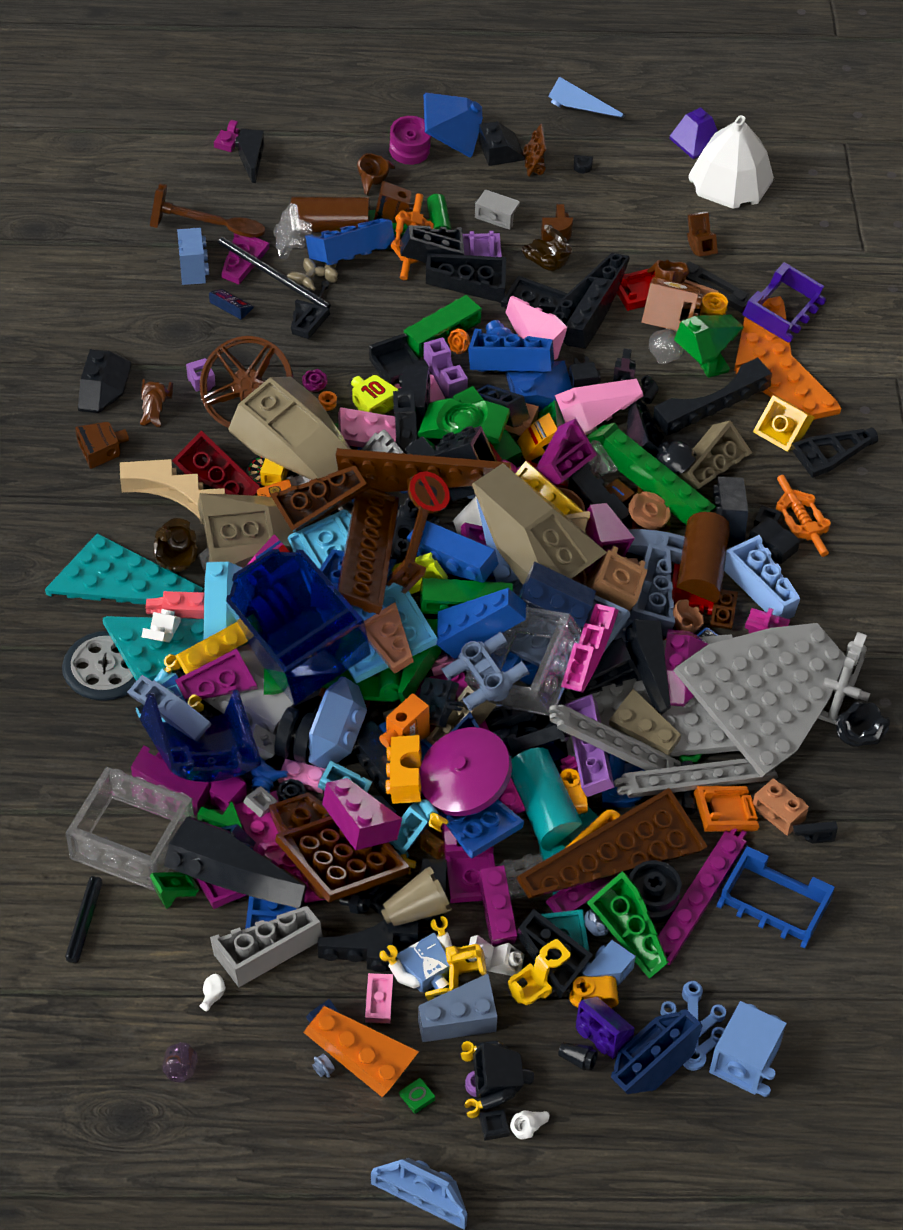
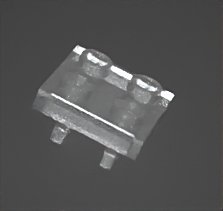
M289 203L287 209L282 212L279 224H276L274 228V236H276L277 241L276 249H278L279 258L287 259L293 247L304 248V238L299 236L300 233L311 234L313 231L310 229L312 224L299 219L296 204Z

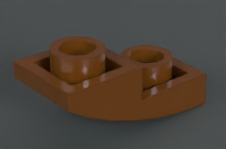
M721 589L720 599L717 603L713 604L710 626L732 630L738 592Z

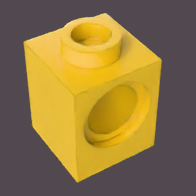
M265 458L260 471L261 485L268 486L286 480L289 470Z

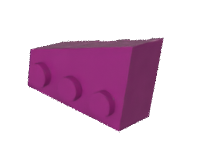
M348 778L326 783L322 805L355 850L398 839L402 822L400 816Z

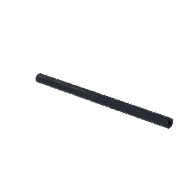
M221 237L218 243L314 304L330 309V303L226 238Z

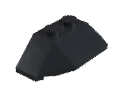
M90 349L80 380L78 411L100 413L104 410V407L120 398L125 390L132 366L131 362L117 351Z

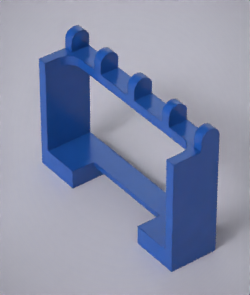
M747 846L723 887L722 895L716 907L721 909L725 903L738 910L736 916L739 918L746 913L760 920L758 927L762 929L767 923L781 930L780 937L783 939L790 934L802 940L800 947L805 949L832 899L835 887L815 877H812L809 886L767 867L769 856ZM744 868L821 903L807 930H801L733 898L730 893Z

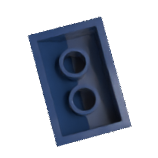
M534 561L519 597L526 602V608L578 632L584 627L596 591Z

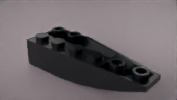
M611 253L562 298L553 314L567 326L563 340L567 346L587 348L617 294L630 260L629 256Z

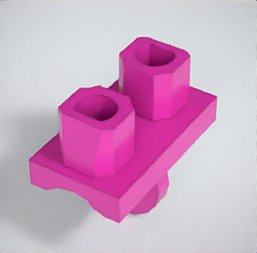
M751 608L745 628L748 629L750 634L769 628L789 626L790 619L773 615L774 609L769 608L768 612Z

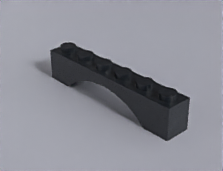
M757 357L741 365L734 379L721 390L694 399H668L654 406L653 418L666 436L677 433L691 424H696L701 419L713 416L722 409L729 408L743 399L746 400L760 391H765L771 385L772 373Z

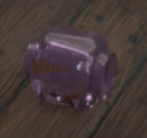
M183 1042L169 1046L162 1063V1070L167 1078L179 1083L191 1078L195 1072L198 1060L197 1052L189 1044Z

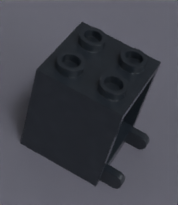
M469 426L459 433L454 434V432L445 434L432 456L497 461L481 426L475 428ZM473 486L448 488L453 501L475 494Z

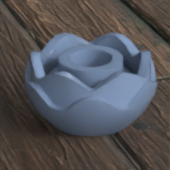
M592 909L586 912L584 916L585 926L593 935L605 936L610 932Z

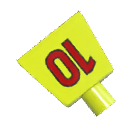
M373 375L366 380L356 376L352 380V400L359 411L385 414L394 409L393 391H398L396 387L377 375Z

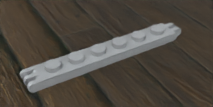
M552 705L549 707L550 721L557 724L559 730L641 769L654 770L681 766L679 760L564 705Z
M745 758L624 773L621 778L615 779L614 784L618 787V795L627 794L629 798L657 795L667 788H670L672 793L695 790L697 786H730L770 781L773 778L777 779L778 775L774 768L761 777Z

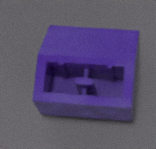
M598 997L584 999L579 1002L575 1027L578 1033L583 1038L591 1040L602 1054H607L614 1059L618 1055V1051L633 1038L635 1028Z

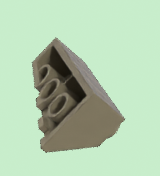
M731 420L714 424L693 448L697 454L695 456L696 460L682 474L679 472L675 474L692 488L699 489L716 478L718 474L728 470L733 464L740 462L742 458L752 454V451Z

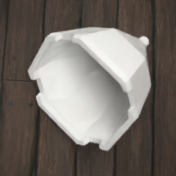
M742 115L738 116L735 122L713 135L689 174V180L696 186L698 196L733 209L739 208L741 203L750 202L752 205L758 204L774 178L765 147L758 136L745 123V117Z

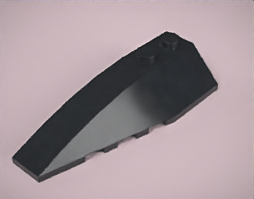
M188 816L169 842L164 864L167 868L255 898L295 908H302L307 884L284 868L280 869L271 863V859L265 855L261 856L253 850L252 846L241 842L235 838L236 835L228 830Z

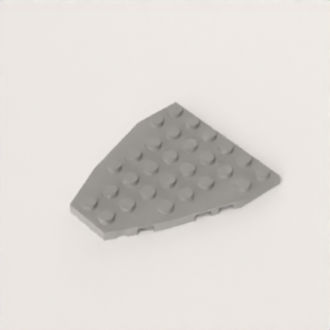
M818 623L769 628L708 644L679 664L673 671L759 775L763 777L799 749L833 692V689L823 686L825 678L838 680L846 656Z

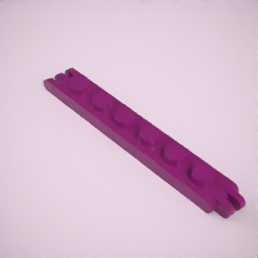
M738 829L724 832L660 932L658 938L665 955H668L667 965L670 966L745 848L747 841L744 840L747 835L746 831L742 830L739 836H736Z

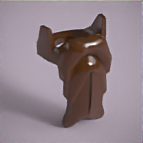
M143 379L141 396L144 413L140 424L145 426L153 423L156 427H161L160 413L163 410V403H165L166 399H172L173 383L169 382L166 389L164 384L160 382H147L145 384V379Z

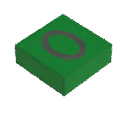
M421 1078L399 1091L400 1097L414 1114L435 1101V1095Z

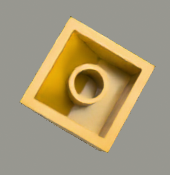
M773 395L753 432L789 452L792 443L802 439L815 417L788 401Z

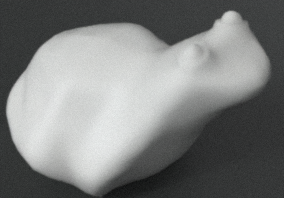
M212 974L204 982L203 993L205 998L200 1005L204 1011H208L213 1003L222 997L226 989L223 978L220 975Z
M523 1110L513 1116L510 1128L518 1139L531 1138L541 1125L548 1122L550 1114L547 1111L531 1112Z

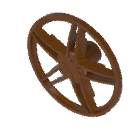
M241 336L222 343L210 354L200 376V395L206 410L218 423L227 428L231 424V422L222 418L212 405L240 397V401L244 400L265 382V380H262V376L270 364V359L274 353L283 363L286 376L293 378L292 368L287 357L276 345L260 337ZM244 343L264 346L248 369H245L227 349ZM269 348L270 350L266 354L258 370H254L256 365L261 360L265 351ZM223 352L239 369L236 373L233 372L221 354ZM219 357L234 381L208 394V375L215 360ZM230 388L232 389L231 393L209 400V397Z

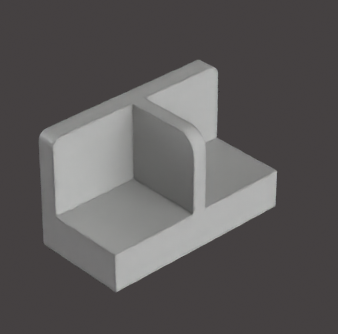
M484 190L475 203V218L510 230L513 226L514 212L518 208L520 201Z

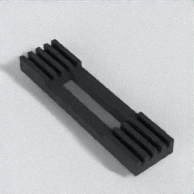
M690 261L687 263L689 274L686 280L717 290L718 293L723 294L727 298L728 306L743 313L752 295ZM703 277L709 280L710 282L720 286L721 288L729 291L732 294L729 295L723 292L722 290L714 287L713 285L703 281L701 278Z

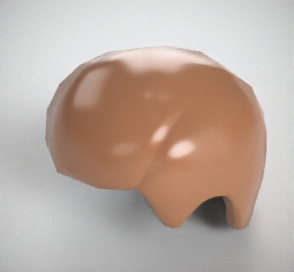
M687 599L679 600L674 605V627L677 630L696 633L702 628L704 617L699 612V607L693 608L689 606V600Z

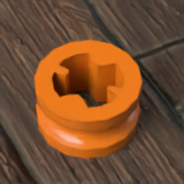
M331 391L320 393L318 400L326 411L333 410L337 405L336 394Z

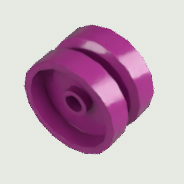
M404 116L395 120L390 129L389 152L391 156L400 163L410 165L421 163L427 159L430 154L431 136L425 133L424 119L417 116Z

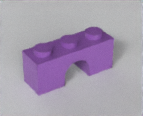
M443 337L425 342L424 359L429 365V370L445 397L453 399L454 395L467 389L468 378L460 365L453 366L451 350Z

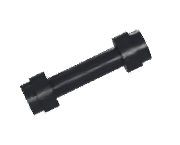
M684 761L681 763V766L695 765V763ZM693 790L684 791V798L681 799V806L687 815L695 813L696 799L693 798Z

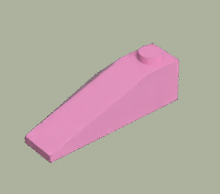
M511 296L506 314L516 333L519 334L521 339L527 336L553 339L554 360L558 359L567 326L554 314H546L542 312L541 308H533L528 302Z
M637 378L577 387L555 395L564 422L567 423L576 418L585 435L597 429L596 426L604 420L609 421L612 419V415L618 410L626 409L644 396Z

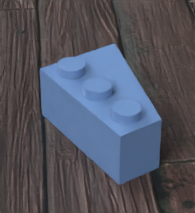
M201 228L177 229L182 285L206 283L205 275H209L208 263H204V261H208L207 249H203L206 247V236H202Z

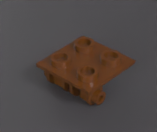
M542 124L533 132L530 142L523 149L525 167L529 177L532 172L542 175L546 170L543 156L546 151Z

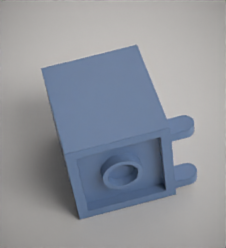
M740 1001L715 1047L709 1073L754 1095L758 1093L764 1097L769 1096L771 1089L763 1084L762 1081L764 1078L772 1080L775 1077V1070L770 1068V1065L780 1048L787 1023L775 1015H769L759 1010L752 1004Z

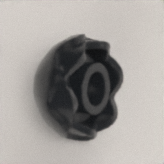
M294 779L283 781L277 790V796L280 801L307 793L303 783Z

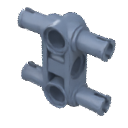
M498 632V634L484 643L482 641L466 643L458 656L459 658L446 667L441 668L448 680L467 670L472 673L479 683L480 688L462 698L469 711H472V709L487 700L491 702L504 700L508 696L511 687H513L512 684L530 674L522 661L505 673L501 672L494 663L491 654L508 644L501 632Z

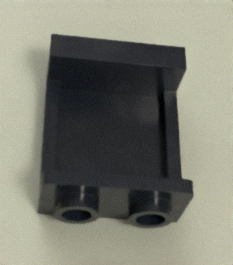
M406 333L369 346V360L381 378L393 386L399 384V375L403 374L404 366L428 365L425 359L419 361L409 347Z

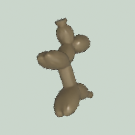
M304 258L303 268L306 274L291 272L287 277L299 285H304L315 291L316 288L312 278L315 275L325 276L327 281L331 283L336 282L338 273L335 267L337 265L326 264L325 267H316L313 260Z

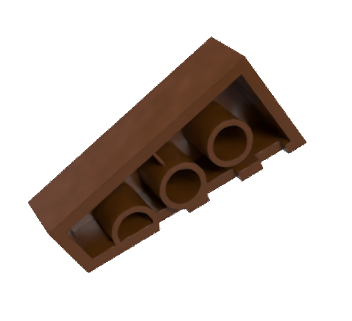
M352 466L328 474V476L316 478L280 492L271 493L270 495L290 529L295 533L321 520L371 487L361 470L357 466Z

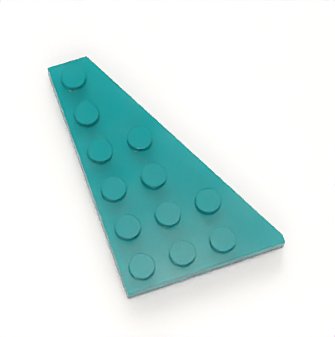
M96 534L45 588L46 595L50 597L52 594L67 595V598L74 599L82 598L101 601V598L116 599V602L121 603L131 602L132 604L146 605L147 599L163 597L164 591L204 592V588L167 569L159 567L154 562L99 534Z

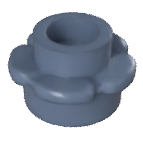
M325 1054L314 1057L315 1063L312 1066L320 1077L325 1075L329 1078L330 1073L335 1070L332 1062Z

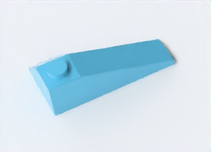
M231 562L206 563L203 640L236 623L241 617L243 618L246 608L245 603L251 600L254 594V585L250 584L247 580V574L250 571Z

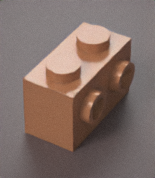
M774 778L754 795L753 800L755 810L787 836L793 831V825H800L806 820L809 806L806 805L803 799L796 797L784 784L777 782Z

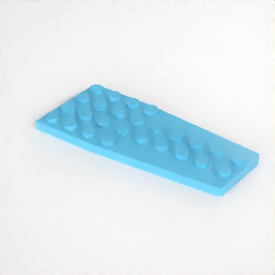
M341 510L288 536L292 551L302 565L300 569L310 592L311 581L331 550H345L351 518L348 510ZM393 582L390 586L386 585L382 610L396 602L412 656L437 645L438 639L410 592L402 593L403 586ZM344 605L333 609H324L317 606L332 642L356 683L389 668L357 627V625L376 613L365 612L363 609L353 605Z

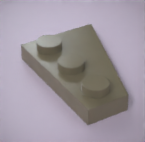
M634 689L630 691L609 719L610 726L668 756L681 740V734Z

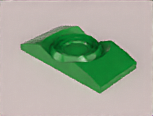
M452 398L429 403L418 436L442 439L447 433L454 432L456 434L469 426H473V428L481 426L488 442L500 443L510 415V409L485 400L475 404L462 403Z

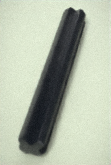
M91 876L88 880L65 955L66 961L69 963L79 962L102 886V879L100 877Z

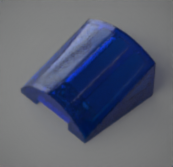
M233 690L224 714L207 719L211 725L197 742L169 723L162 722L154 693L148 694L139 720L166 765L175 775L190 781L214 782L240 776L261 765L262 761L239 690Z

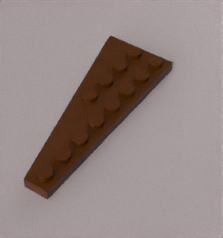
M337 448L336 451L338 471L357 466L370 487L382 492L408 491V484L411 478L419 472L428 471L435 473L444 480L448 488L472 486L475 481L502 463L511 469V463L341 448Z
M667 788L520 874L516 879L528 898L531 899L618 875L622 871H632L635 866L645 861L656 860L665 862L701 852L708 846L670 788Z

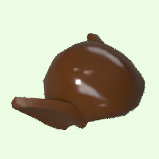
M365 153L357 162L364 194H369L372 185H378L388 176L389 168L395 169V165L382 156Z
M658 260L647 272H655L656 278L683 283L689 274V268L683 262Z

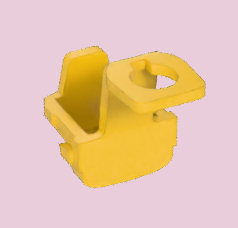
M558 939L551 941L541 948L540 954L536 957L534 967L529 963L508 980L512 997L517 1003L529 1005L540 997L546 999L552 993V987L547 982L550 968L562 965L571 955ZM556 948L561 951L562 956L559 959H550L549 961L546 959L550 949ZM522 978L527 981V985L523 988L517 983Z
M480 945L446 947V958L450 966L449 988H440L426 992L425 997L428 1001L436 998L434 997L436 995L445 994L457 988L459 975L462 973L479 970L482 976L487 974L485 955ZM477 958V961L466 962V959Z

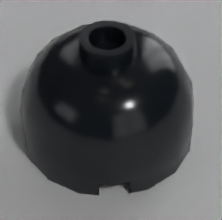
M666 441L657 448L659 452L655 458L672 472L682 474L696 460L695 456L697 454L687 443L682 441L668 443Z

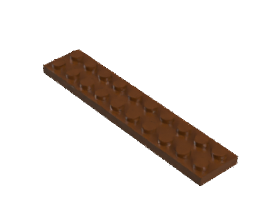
M370 488L354 498L335 598L341 603L359 607L368 613L380 614L384 601L399 497Z

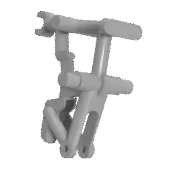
M857 632L854 641L848 643L845 654L846 660L838 680L825 678L823 686L833 689L835 695L830 711L822 710L818 719L837 725L836 719L839 717L838 713L845 695L868 702L870 693L854 687L866 656L867 648L864 645L867 637L866 634ZM857 665L854 674H852L854 666Z

